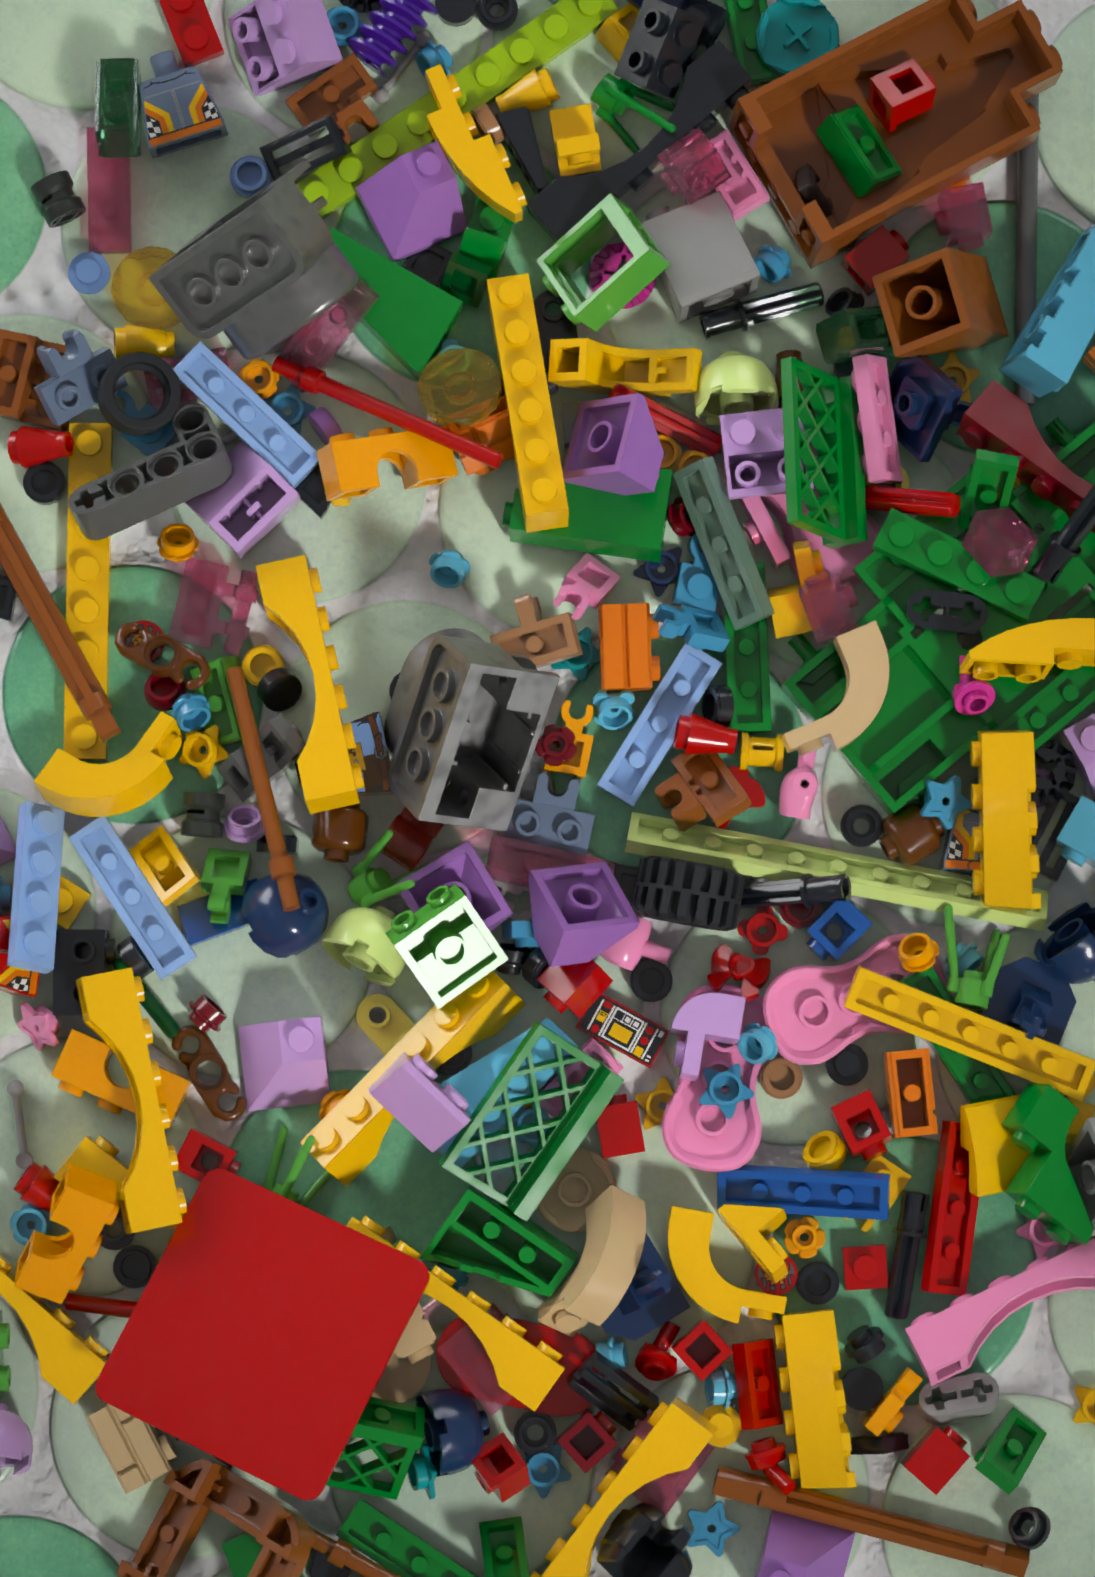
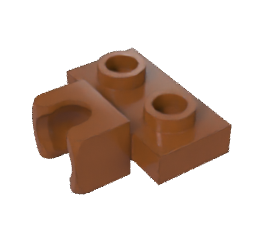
M354 53L285 100L287 107L302 127L335 113L338 118L336 122L338 128L342 129L345 134L343 139L346 145L352 146L350 135L347 132L350 124L360 123L370 133L379 127L375 116L363 101L378 89V86ZM318 130V131H316V132H314V133H311V134H309L308 136H309V137H312L314 134H316V133L319 132L320 130Z
M681 752L670 760L677 773L659 784L654 790L657 799L664 809H670L677 805L671 810L670 814L679 831H686L706 818L705 813L708 814L716 827H719L752 805L747 793L717 753L683 754Z

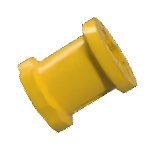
M741 732L739 770H746L748 766L773 767L775 772H782L784 744L781 737L783 734H777L776 738L751 737L748 732Z

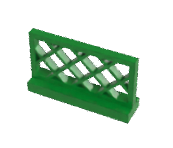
M793 357L781 359L787 523L821 536L823 546L831 549L868 541L865 471L862 465V456L864 454L863 436L857 426L859 406L857 393L852 386L851 375L837 378ZM797 378L803 388L802 392L797 385ZM808 401L810 402V404H811V406H812V408H813V410H814V412H815V414H816L815 418L813 417V415H812V413H811V411H810V409H809V407H808V405H807V402H808ZM798 417H799V419H800V421H801V423H802V425H803V427H804V429H805L804 432H802V430H801V428H800V426H799ZM810 441L818 455L817 458H815L809 446ZM800 458L807 470L805 474L800 466ZM812 482L819 494L818 499L810 486ZM802 499L809 511L806 515L802 514Z
M536 1021L470 1116L471 1121L461 1129L439 1161V1164L506 1206L513 1214L527 1222L617 1092L624 1079L599 1059L596 1060ZM543 1036L553 1042L555 1059L533 1063L531 1050L540 1037ZM561 1048L570 1053V1055L562 1056ZM524 1060H525L526 1065H525V1066H521L522 1063H523ZM582 1061L591 1067L581 1082L567 1085L564 1065ZM556 1067L559 1087L538 1092L535 1072ZM528 1074L531 1094L509 1099L507 1085L511 1079ZM501 1095L502 1101L496 1102ZM561 1095L563 1108L558 1116L542 1120L539 1101ZM532 1102L535 1122L513 1127L510 1108ZM503 1110L506 1129L484 1134L482 1122L487 1114ZM537 1131L538 1145L534 1151L518 1155L515 1136ZM508 1138L511 1157L489 1163L486 1143ZM479 1145L482 1165L464 1169L454 1163L464 1148ZM512 1166L514 1180L505 1193H502L493 1187L491 1171ZM484 1174V1181L475 1175Z
M370 1397L351 1435L363 1439L346 1445L338 1460L339 1462L345 1459L352 1469L343 1473L333 1471L326 1485L397 1500L415 1450H420L424 1440L425 1408ZM387 1443L404 1448L388 1454L381 1444ZM372 1449L378 1459L361 1465L354 1455ZM387 1468L393 1476L391 1483L373 1480L370 1474Z

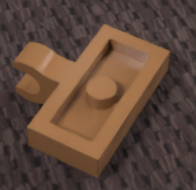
M530 593L514 598L521 627L490 636L491 643L499 645L508 653L521 654L528 657L536 665V668L583 655L575 620L571 618L573 614L566 612L541 620L542 612L538 597H532Z

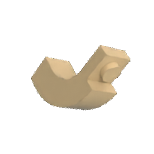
M876 620L839 635L834 639L833 644L846 674V690L842 702L829 715L783 734L781 739L787 753L798 750L800 756L816 751L824 747L821 739L826 737L830 742L833 752H836L859 737L874 720L883 704L889 682V657Z
M610 1185L585 1208L586 1242L574 1272L551 1297L537 1308L538 1322L570 1337H573L588 1322L600 1326L610 1316L626 1293L642 1255L647 1223L645 1201L613 1185Z

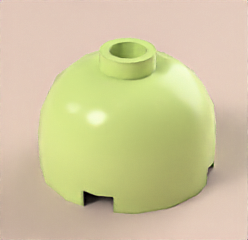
M739 351L722 353L701 370L698 392L694 393L695 415L698 419L700 416H704L706 425L720 428V415L778 409L779 399L775 378L762 361L752 356L744 355Z
M376 906L375 909L367 907L348 909L338 916L322 939L324 941L322 948L333 960L349 971L351 964L367 971L368 973L363 979L379 985L392 986L406 963L385 934L392 929L391 922L396 915L382 906Z

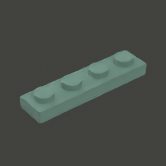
M713 456L701 458L673 473L734 630L746 628L775 614Z

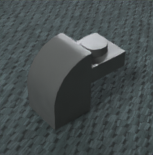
M282 713L268 721L258 732L270 782L290 767L295 760H298L306 745L299 729L293 723L287 721ZM241 746L228 756L217 771L242 802H245L255 794L244 746Z

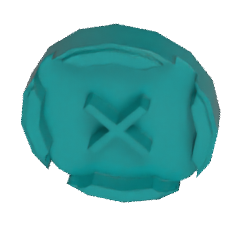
M777 0L776 3L772 4L761 15L755 33L756 49L764 65L778 76H783L838 47L840 41L837 21L819 0Z

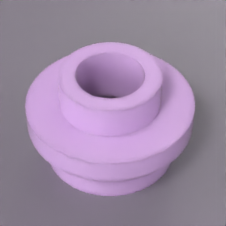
M239 805L232 808L224 821L225 835L230 840L243 844L260 839L265 832L259 809L251 805Z

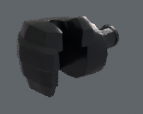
M642 1502L630 1510L622 1509L616 1516L601 1541L596 1559L612 1577H689L693 1567L687 1551L691 1532L684 1525L673 1530L665 1528L661 1521L666 1515L655 1505Z

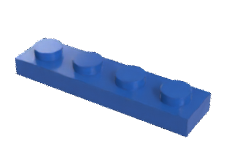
M743 1165L735 1170L718 1172L717 1209L724 1204L782 1208L786 1214L876 1220H888L890 1174Z

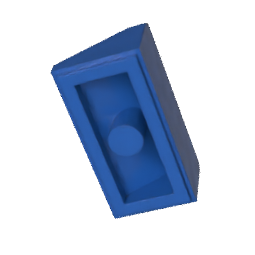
M258 878L247 881L245 893L251 884L258 881ZM209 895L177 906L189 945L195 946L250 926L248 918L243 920L241 909L244 896H231V910L227 924L210 923L212 910L207 909Z

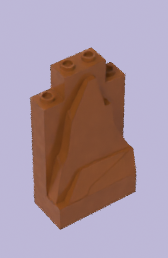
M929 0L737 99L728 128L768 192L771 202L810 269L854 247L858 237L873 226L1034 143L1041 130V121L1035 107L1031 103L1026 104L1025 100L1056 85L1063 72V63L1057 49L1053 45L1048 46L1041 34L1042 28L1037 15L1033 10H1027L1022 0H1018L978 22L976 20L977 11L971 0ZM914 58L923 71H928L935 81L936 93L934 94L933 108L898 124L895 131L888 133L867 104L870 78ZM858 104L903 171V174L861 198L856 196L816 133L817 128L830 114ZM806 164L811 165L821 179L816 183L817 186L832 201L834 213L827 218L816 200L807 203L798 191L796 171Z

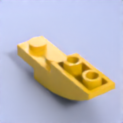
M441 64L425 70L426 82L439 109L426 115L427 126L434 140L438 141L450 166L460 179L497 213L514 223L522 221L523 210L521 207L526 206L527 201L519 182L511 184L505 169L511 167L502 143L494 145L490 134L474 140L473 137L479 135L470 112L462 114L456 99L461 98L462 94L453 73L446 76Z
M1095 618L1047 620L1005 631L969 650L960 665V674L973 675L975 679L983 681L993 680L998 677H1012L1021 683H1034L1045 679L1054 664H1057L1058 668L1065 670L1078 669L1082 666L1095 667Z

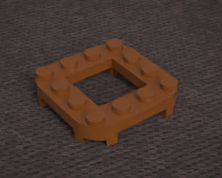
M200 1458V1461L191 1462L179 1471L172 1469L165 1477L163 1483L171 1488L132 1562L122 1560L117 1572L118 1577H175L210 1510L257 1538L256 1541L263 1545L248 1577H300L308 1561L311 1547L314 1544L315 1532L308 1525L304 1516L290 1504L235 1470Z

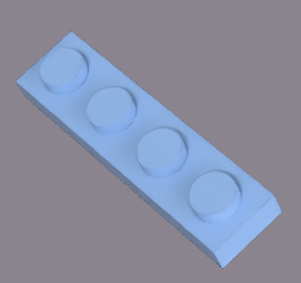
M201 341L173 368L179 381L253 451L268 462L294 489L319 464L317 451Z
M685 642L597 786L633 808L673 744L679 715L689 716L693 712L722 663L702 650L687 645Z
M25 801L19 806L7 966L47 974L54 970L65 811L30 801Z
M107 817L97 818L68 837L161 980L198 957Z

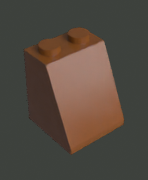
M946 247L872 277L894 355L897 358L972 351L1009 336L987 259L984 256Z

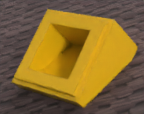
M630 3L608 17L595 35L597 40L618 63L639 13V10Z

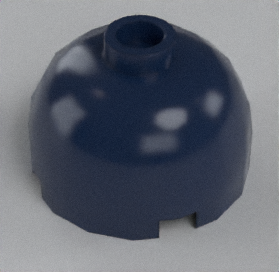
M299 872L293 877L300 903V908L290 912L283 910L277 881H273L270 874L251 884L243 897L241 912L243 920L248 918L249 925L253 930L248 933L250 938L265 953L277 958L298 955L312 947L319 941L327 927L329 907L324 892L311 877Z
M1085 902L1069 909L1047 927L1050 932L1054 933L1045 943L1039 938L1034 949L1036 958L1044 968L1056 979L1069 984H1083L1092 980L1095 982V907L1091 908Z
M435 1389L420 1393L421 1395H418L415 1399V1406L425 1408L424 1437L428 1446L430 1460L437 1471L436 1477L451 1475L468 1469L472 1465V1460L480 1453L484 1445V1436L490 1433L486 1412L484 1410L478 1411L475 1402L464 1392L458 1390Z

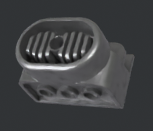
M306 159L200 232L148 277L188 331L202 339L212 338L223 331L242 357L247 360L263 355L310 324L347 295L359 280L358 273L334 243L328 226L318 214L328 202L321 196L310 203L294 182L311 167Z
M449 628L425 637L411 650L403 664L385 719V739L393 754L388 770V784L391 792L419 821L507 831L524 779L530 773L531 759L538 739L543 735L544 721L560 676L557 673L537 670L536 665L528 657L521 654L508 653L499 645L485 642L475 633L465 629Z

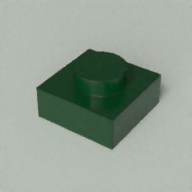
M454 251L449 259L440 289L463 301V303L478 309L487 288V279H490L493 267Z

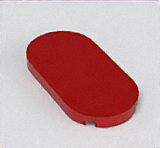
M488 1312L501 1322L505 1318L504 1315ZM457 1317L443 1330L436 1349L438 1369L445 1382L452 1389L464 1392L472 1398L533 1411L499 1387L494 1366L482 1342L462 1318ZM510 1317L527 1330L523 1336L527 1341L536 1347L543 1341L562 1355L558 1363L564 1366L565 1369L535 1412L557 1417H568L588 1409L592 1403L567 1386V1376L596 1351V1346L580 1333L570 1337L547 1325ZM595 1367L591 1369L599 1376H601L603 1379H605V1376H602L600 1374V1371L597 1370Z

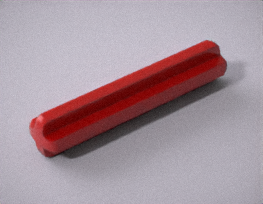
M616 384L609 392L608 398L638 392L622 384ZM645 396L657 431L709 457L714 456L719 451L722 444L720 434Z
M865 485L866 510L890 512L891 508L901 513L953 518L960 511L961 498L951 492Z

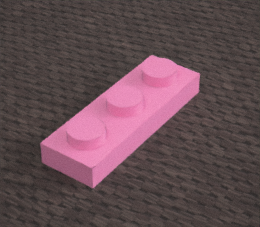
M871 354L852 357L854 370L851 373V382L857 393L859 406L857 426L863 436L865 451L862 456L863 469L870 483L883 485L903 482L887 359Z

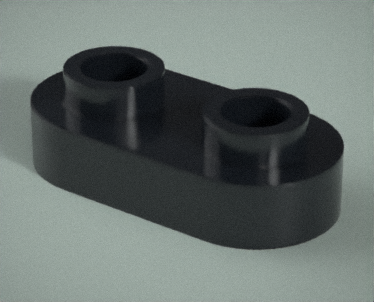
M550 290L539 294L534 301L545 370H549L551 339L578 338L577 325L572 323L563 311L554 317L546 313L545 309L549 304L556 303L560 307L564 304L560 296L556 297Z

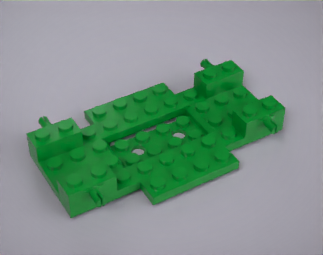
M1056 417L1045 427L1061 446L1055 456L1078 477L1094 485L1095 422L1085 431L1073 435L1059 417ZM968 473L946 491L954 493L961 498L960 511L956 517L918 514L914 518L997 559L1038 526L1042 533L1006 562L1026 573L1033 572L1032 566L1047 549L1051 542L1050 536L1052 533L1061 531L1069 520L1063 510L1050 501L1039 498L1032 491L1031 487L1023 482L1012 491L1001 535L959 527ZM1090 531L1080 544V555L1073 557L1068 562L1054 584H1051L1050 581L1049 583L1046 582V589L1040 595L1027 623L985 604L987 619L979 630L982 638L981 643L1005 631L1044 621L1087 584L1093 591L1059 619L1095 618V533ZM877 551L871 553L852 570L879 603L844 633L876 620L889 657V682L883 704L874 720L859 737L840 749L839 752L865 781L862 785L888 815H893L906 803L918 798L924 803V796L927 791L925 782L927 780L936 782L940 774L970 750L971 741H978V731L1031 730L1034 732L1035 751L1095 701V667L1082 666L1078 669L1065 670L1058 668L1057 664H1054L1045 679L1034 683H1021L1012 677H998L993 680H987L996 693L992 705L981 714L962 715L956 710L953 703L952 691L954 685L960 683L959 656L967 655L969 650L963 649L959 645L957 640L958 634L924 631L915 639L911 635L915 628L908 623L905 617L906 602L913 593L919 590L928 589L954 593L960 591ZM925 598L922 599L919 605L913 606V611L920 613V620L925 621L930 614L938 610V608L930 607L929 600ZM968 603L960 611L949 610V616L961 617L964 626H969L973 619H979V614L972 612V605ZM797 634L788 644L804 662L800 669L783 683L781 689L807 720L811 718L815 721L832 713L842 702L846 690V674L833 642L827 647L816 650L803 634Z

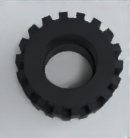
M660 856L644 857L640 859L631 907L638 915L651 919L704 929L730 931L737 928L745 877L734 870L698 862Z

